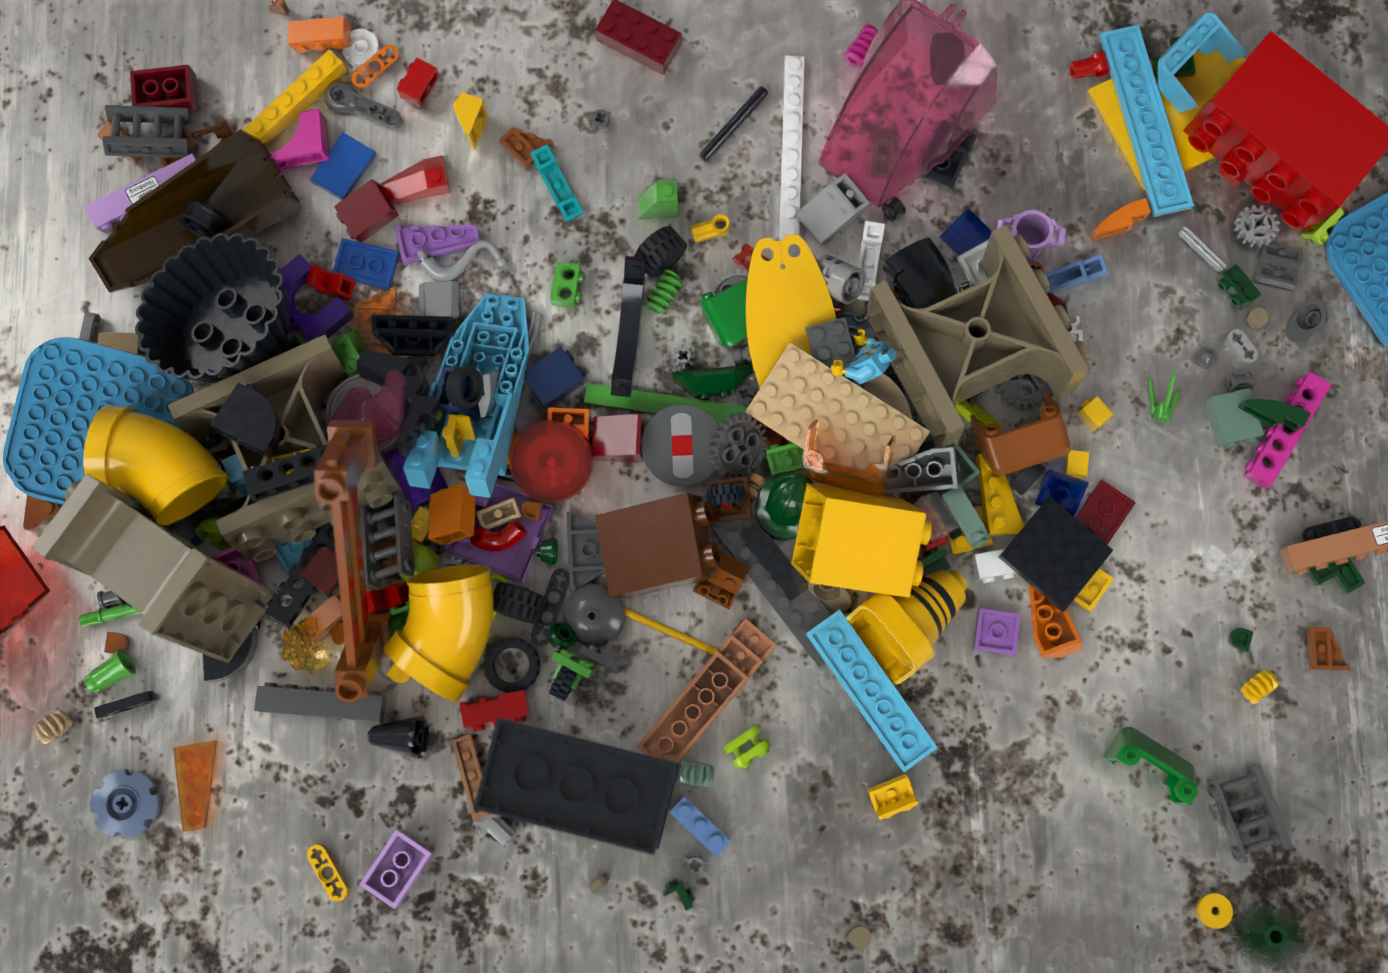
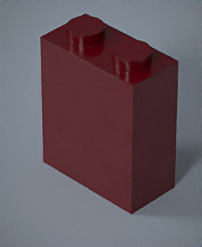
M373 179L334 206L338 212L336 214L337 218L341 223H345L348 228L346 232L349 237L360 242L365 241L399 216L381 185Z

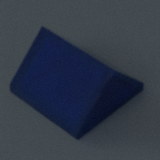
M1048 470L1042 476L1035 504L1041 506L1050 496L1071 515L1075 516L1089 482Z

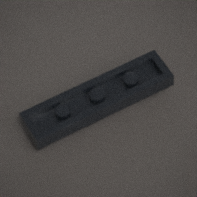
M757 523L740 535L741 539L791 601L808 588Z

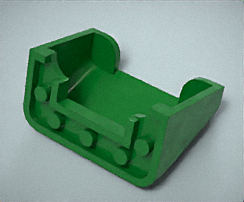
M748 278L720 293L713 294L712 291L707 292L701 296V300L697 301L720 346L728 347L747 338L746 290Z
M1133 727L1120 729L1103 759L1110 764L1120 761L1125 765H1135L1142 758L1168 775L1163 785L1167 786L1169 790L1167 798L1169 801L1176 805H1192L1198 793L1194 766Z

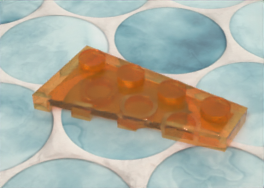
M217 740L173 747L182 832L204 829L207 826Z

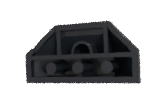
M371 314L372 334L394 356H435L454 335L453 317Z

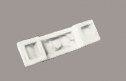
M865 221L857 266L865 273V283L857 300L869 301L871 287L876 285L885 224Z

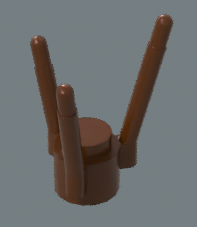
M226 120L192 133L193 137L214 131L218 139L222 138L218 144L233 134Z

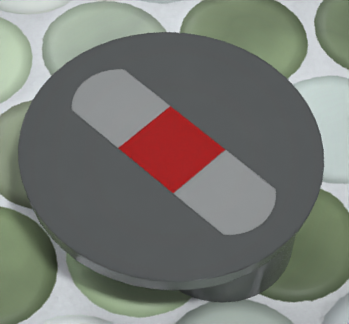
M674 405L661 410L651 418L642 435L641 451L647 468L659 480L673 486L688 487L702 482L715 471L712 468L714 464L709 462L712 456L707 455L712 448L708 447L707 444L713 442L709 438V436H715L712 429H719V426L707 412L695 406Z

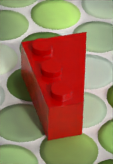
M525 690L500 694L489 698H479L471 702H459L463 727L473 728V732L485 730V726L493 724L495 727L497 718L505 720L514 719V722L518 723L526 721V717L531 716Z

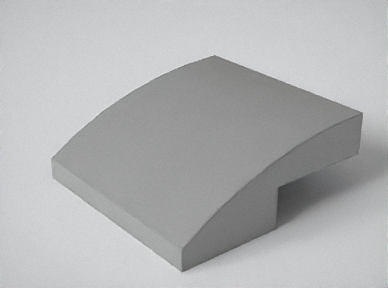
M500 370L481 375L485 393L478 403L481 417L494 413L496 406L494 394L500 377Z

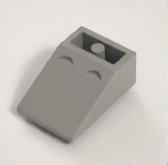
M845 173L825 187L796 212L795 215L815 240L822 244L865 214L870 202Z

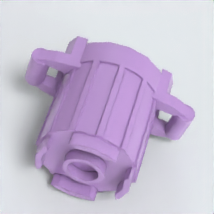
M1027 210L1020 214H1014L1013 218L997 221V229L1005 226V224L1012 225L1010 232L1013 237L1020 234L1025 239L1030 251V257L1026 258L1028 262L1034 261V259L1042 254L1046 247L1065 245L1066 229L1057 225L1054 219H1050L1043 212ZM1053 231H1058L1057 241H1054L1055 237H1052Z

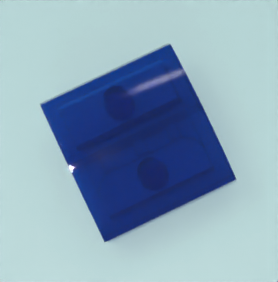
M968 209L939 237L959 256L988 240L992 230Z

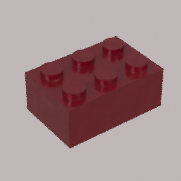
M189 64L130 71L132 106L188 108V112L199 111L196 74Z

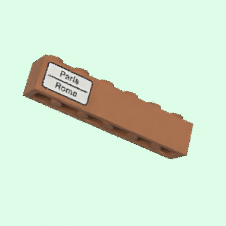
M1388 521L1286 546L1280 550L1287 573L1295 572L1297 576L1308 573L1309 568L1315 567L1316 570H1321L1329 567V563L1335 562L1336 565H1341L1349 562V558L1355 557L1356 560L1369 557L1368 553L1375 552V555L1387 553Z

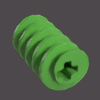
M667 269L664 270L665 275L660 276L661 282H657L655 284L656 288L651 290L652 295L647 296L648 302H644V305L650 310L665 315L667 312L664 307L671 308L668 300H676L672 294H680L676 288H684L681 278Z

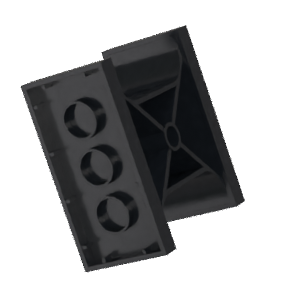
M497 718L473 809L655 855L656 848L659 849L680 764Z

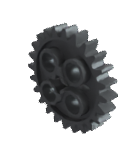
M1031 374L1017 375L1014 381L1009 379L996 385L999 386L996 393H1003L1001 400L1007 398V405H1010L1012 402L1015 403L1014 409L1022 405L1023 411H1025L1027 405H1029L1031 410L1035 408V404L1039 408L1042 407L1044 392L1048 391L1051 397L1054 396L1045 380L1044 383L1038 382L1036 376ZM1027 375L1029 379L1024 380L1022 377ZM1021 388H1027L1030 395H1023Z
M740 412L737 415L731 413L730 418L724 417V423L718 421L719 429H712L715 436H709L713 442L707 444L708 447L712 448L707 455L712 456L709 462L714 464L712 468L717 470L718 474L727 478L744 477L745 473L751 475V468L757 469L756 462L762 463L759 457L765 456L762 449L767 447V445L763 444L767 437L762 435L766 430L761 428L762 423L757 422V419L752 417V415Z

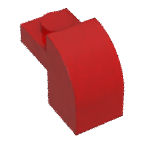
M311 265L305 284L314 288L315 292L322 295L351 300L356 281L342 273H330L317 265Z
M407 582L395 583L385 589L366 592L369 613H387L388 609L397 606L400 608L404 607L406 602L409 601V586H407Z

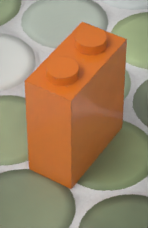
M457 483L455 486L441 489L431 494L429 540L444 546L474 535L475 496L470 495L466 484Z

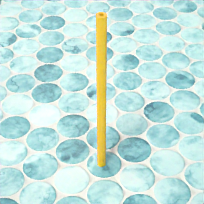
M624 607L625 616L711 655H714L719 650Z

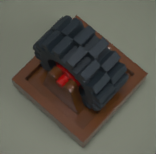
M747 476L707 481V499L713 510V523L752 518L749 478Z

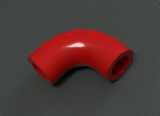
M513 519L505 528L497 532L489 531L481 526L477 527L474 530V535L470 537V542L473 546L488 552H502L519 543L528 532L520 522Z

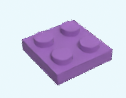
M978 608L973 650L1016 656L1021 614Z

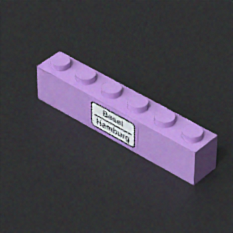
M190 154L84 206L94 227L100 231L112 229L113 224L121 221L125 216V209L190 165L197 160V157Z

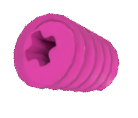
M866 23L865 27L856 36V39L847 48V51L844 52V60L853 67L858 65L864 67L866 65L864 60L869 61V54L873 55L875 53L873 48L877 49L879 47L878 42L882 43L884 40L880 32L873 25Z

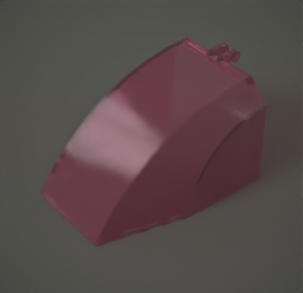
M900 0L873 38L818 161L820 166L837 178L846 173L866 199L878 208L898 195L901 189L915 183L918 177L929 173L932 167L938 163L939 165L943 163L996 104L997 64L979 41L958 28L967 14L964 10H960L951 22L947 21L957 7L953 3L941 15H938L917 0Z

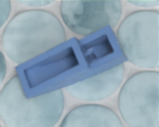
M1102 254L1053 270L1046 273L1045 276L1049 282V293L1051 294L1109 276Z

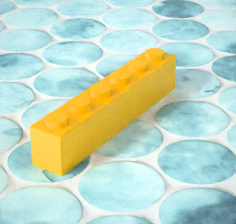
M329 49L244 127V131L259 138L267 148L300 117V113L308 110L324 95L326 88L330 84L339 81L348 72L343 62Z

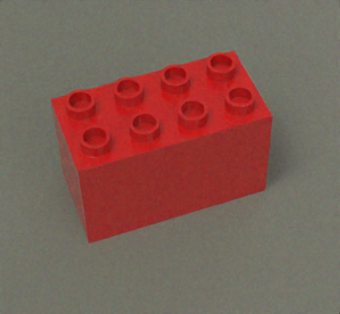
M1272 31L1235 68L1183 130L1189 135L1188 141L1194 149L1203 153H1211L1220 161L1219 166L1226 175L1232 178H1238L1241 174L1246 178L1243 181L1251 186L1250 192L1255 199L1266 204L1272 203L1283 212L1281 217L1287 225L1295 229L1302 228L1303 230L1310 229L1341 207L1388 150V125Z

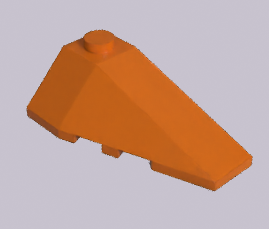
M1029 584L1033 637L1042 658H1063L1081 651L1082 640L1067 609L1063 612L1060 611Z

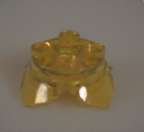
M317 617L304 618L292 629L283 632L284 649L281 651L283 660L288 661L295 671H305L310 675H313V670L324 668L331 661L325 648L313 641L318 633Z

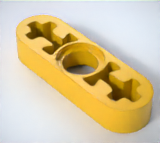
M322 844L311 846L307 851V858L329 898L336 902L344 900L349 894V887L328 849ZM315 849L317 851L322 850L323 853L320 855L322 861H325L327 859L328 863L322 864L320 867H318L317 864H320L321 861L319 858L313 857V855L315 854ZM326 866L331 867L334 871L330 879H326L322 874ZM336 878L339 880L335 882L336 886L343 888L341 897L340 895H334L333 892L336 891L334 884L328 885L329 882L334 881Z

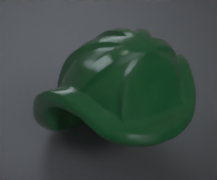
M777 473L766 480L759 491L756 502L757 521L761 528L772 538L792 540L797 536L806 484H814L802 473Z

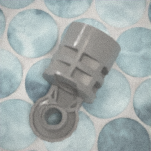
M797 250L791 257L799 256L800 250ZM828 254L823 255L819 259L815 258L826 282L830 297L847 305L853 303L864 287V271L842 260L835 259V257Z

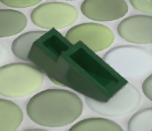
M1246 399L1238 406L1239 409L1273 428L1282 423L1295 431L1305 426L1311 414L1300 407L1267 399Z

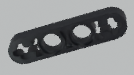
M559 568L553 571L544 595L547 600L542 614L547 611L551 612L553 619L549 623H544L540 617L539 623L545 627L551 628L556 623L570 579L569 573L565 569ZM561 573H564L566 581H561L559 586L563 588V591L551 588L553 584L557 586L558 580L555 577L556 575L560 576ZM557 592L560 595L557 603L549 602L548 596L550 593ZM534 624L531 632V641L537 646H545L549 642L550 629L549 631L544 629L543 635L546 639L541 640L539 643L535 635L540 634L542 628L538 627V624Z

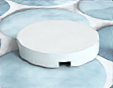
M361 28L351 31V47H344L341 50L348 63L352 66L360 67L381 47L378 38L373 32L371 33L367 29Z

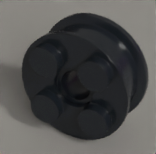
M194 200L188 201L186 204L187 210L184 214H179L178 216L179 222L199 238L206 236L212 239L214 235L227 228V221L215 213L216 209L209 204L203 205Z

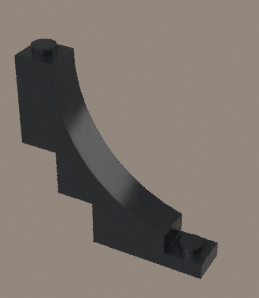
M625 257L619 331L611 378L612 396L631 397L644 308L646 258Z

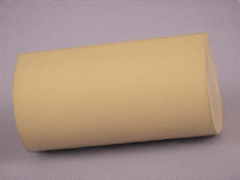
M514 497L476 512L481 527L488 530L522 517Z

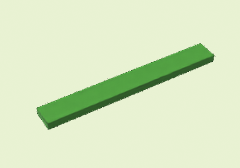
M587 383L584 404L655 415L670 406L691 405L707 412L717 424L718 421L724 423L725 416L730 418L731 413L737 415L738 412L744 414L747 409L745 406L632 390L631 397L612 396L611 386Z

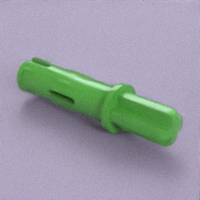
M127 603L106 609L98 608L95 612L82 614L79 617V622L83 627L96 623L105 624V621L141 612Z

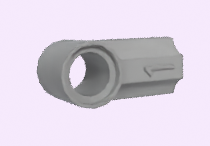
M493 814L475 820L484 831H488L502 846L516 834L501 816Z

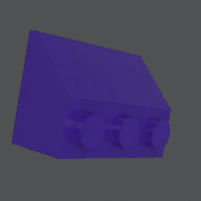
M398 447L384 454L405 498L410 501L411 509L414 512L418 511L420 506L424 508L429 505L431 494L441 489L449 488L438 466L430 489L410 486L403 469L407 457L399 455Z

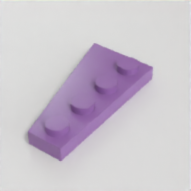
M431 225V227L394 226L404 265L421 261L417 255L421 250L425 251L428 258L431 256L435 258L467 250L472 244L480 240L476 225H450V227H440L439 225Z

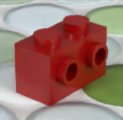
M416 57L415 61L409 64L404 79H401L397 85L400 98L421 108L440 77L437 67Z

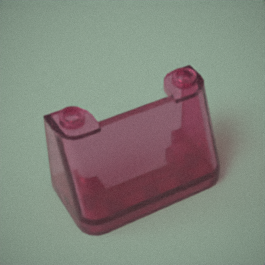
M395 369L389 371L385 376L386 381L381 390L374 395L370 394L369 390L365 387L350 389L331 420L375 421L377 445L398 437L404 422L406 394L404 375Z

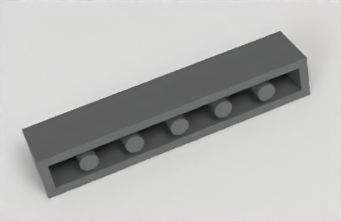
M265 682L264 686H257L254 711L384 722L386 697L380 696L381 692L370 691L368 698H359L355 702H345L337 697L335 688L327 687L326 691H318L319 687L306 686V690L298 689V685L285 684V688L277 687V683Z

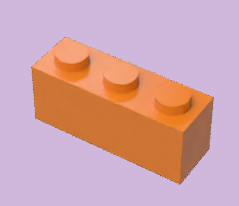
M344 16L289 21L288 44L298 53H305L311 50L324 51L325 49L332 48L340 50L344 47H351V24Z

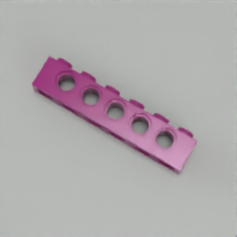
M1312 372L1304 376L1301 375L1297 379L1295 391L1289 393L1285 402L1311 413L1305 426L1298 431L1288 427L1289 434L1284 432V424L1282 423L1275 428L1270 426L1265 433L1267 438L1264 443L1260 442L1255 449V453H1257L1255 458L1250 459L1245 466L1247 470L1244 474L1245 478L1264 489L1273 485L1332 384ZM1303 392L1308 395L1309 400L1303 397ZM1273 442L1278 444L1279 450L1274 449ZM1263 459L1269 462V467L1264 466Z

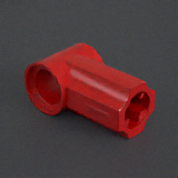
M1105 51L1094 53L1089 58L1072 61L1069 64V72L1073 80L1092 75L1094 77H1103L1110 73Z

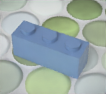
M685 796L670 811L716 857L731 842Z

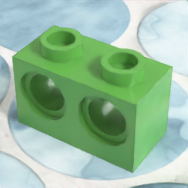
M556 261L550 296L552 306L575 309L576 303H580L581 291H578L579 284H583L584 272H582L580 265ZM567 273L575 274L572 279L564 278ZM564 292L571 293L569 298L561 297Z

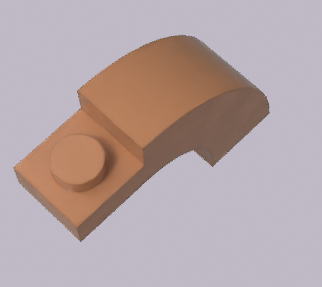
M340 594L328 599L301 625L298 632L310 647L326 638L331 629L342 620Z

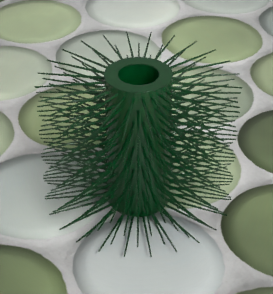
M1264 902L1265 911L1261 910L1260 905L1259 909L1256 907L1257 910L1253 916L1246 911L1245 914L1251 919L1243 917L1241 923L1240 918V926L1244 928L1234 927L1249 931L1241 932L1249 934L1229 935L1240 936L1239 941L1243 944L1242 947L1248 950L1252 948L1247 958L1250 956L1251 959L1254 955L1256 965L1259 961L1261 968L1263 963L1264 968L1266 964L1268 968L1269 963L1270 969L1271 964L1272 968L1274 964L1276 969L1277 960L1280 964L1282 958L1285 963V960L1287 962L1286 958H1290L1287 954L1288 952L1292 954L1295 951L1297 953L1298 945L1293 943L1303 944L1289 940L1296 939L1289 937L1309 936L1297 935L1298 930L1290 922L1292 918L1287 924L1285 923L1290 913L1287 915L1288 911L1283 916L1281 906L1278 910L1276 903L1274 907L1273 903L1272 906L1269 903L1268 908V904L1265 906Z

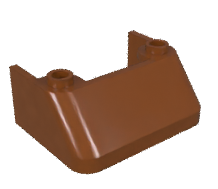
M1048 391L1044 392L1045 407L1040 410L1041 420L1003 432L1002 428L996 424L981 426L975 415H970L973 441L994 474H1009L1065 456L1070 452V440L1061 410Z

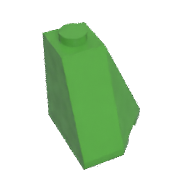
M676 178L656 179L638 199L639 219L678 217Z

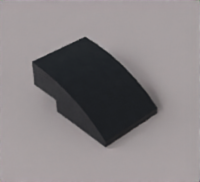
M941 119L916 173L952 189L978 135Z

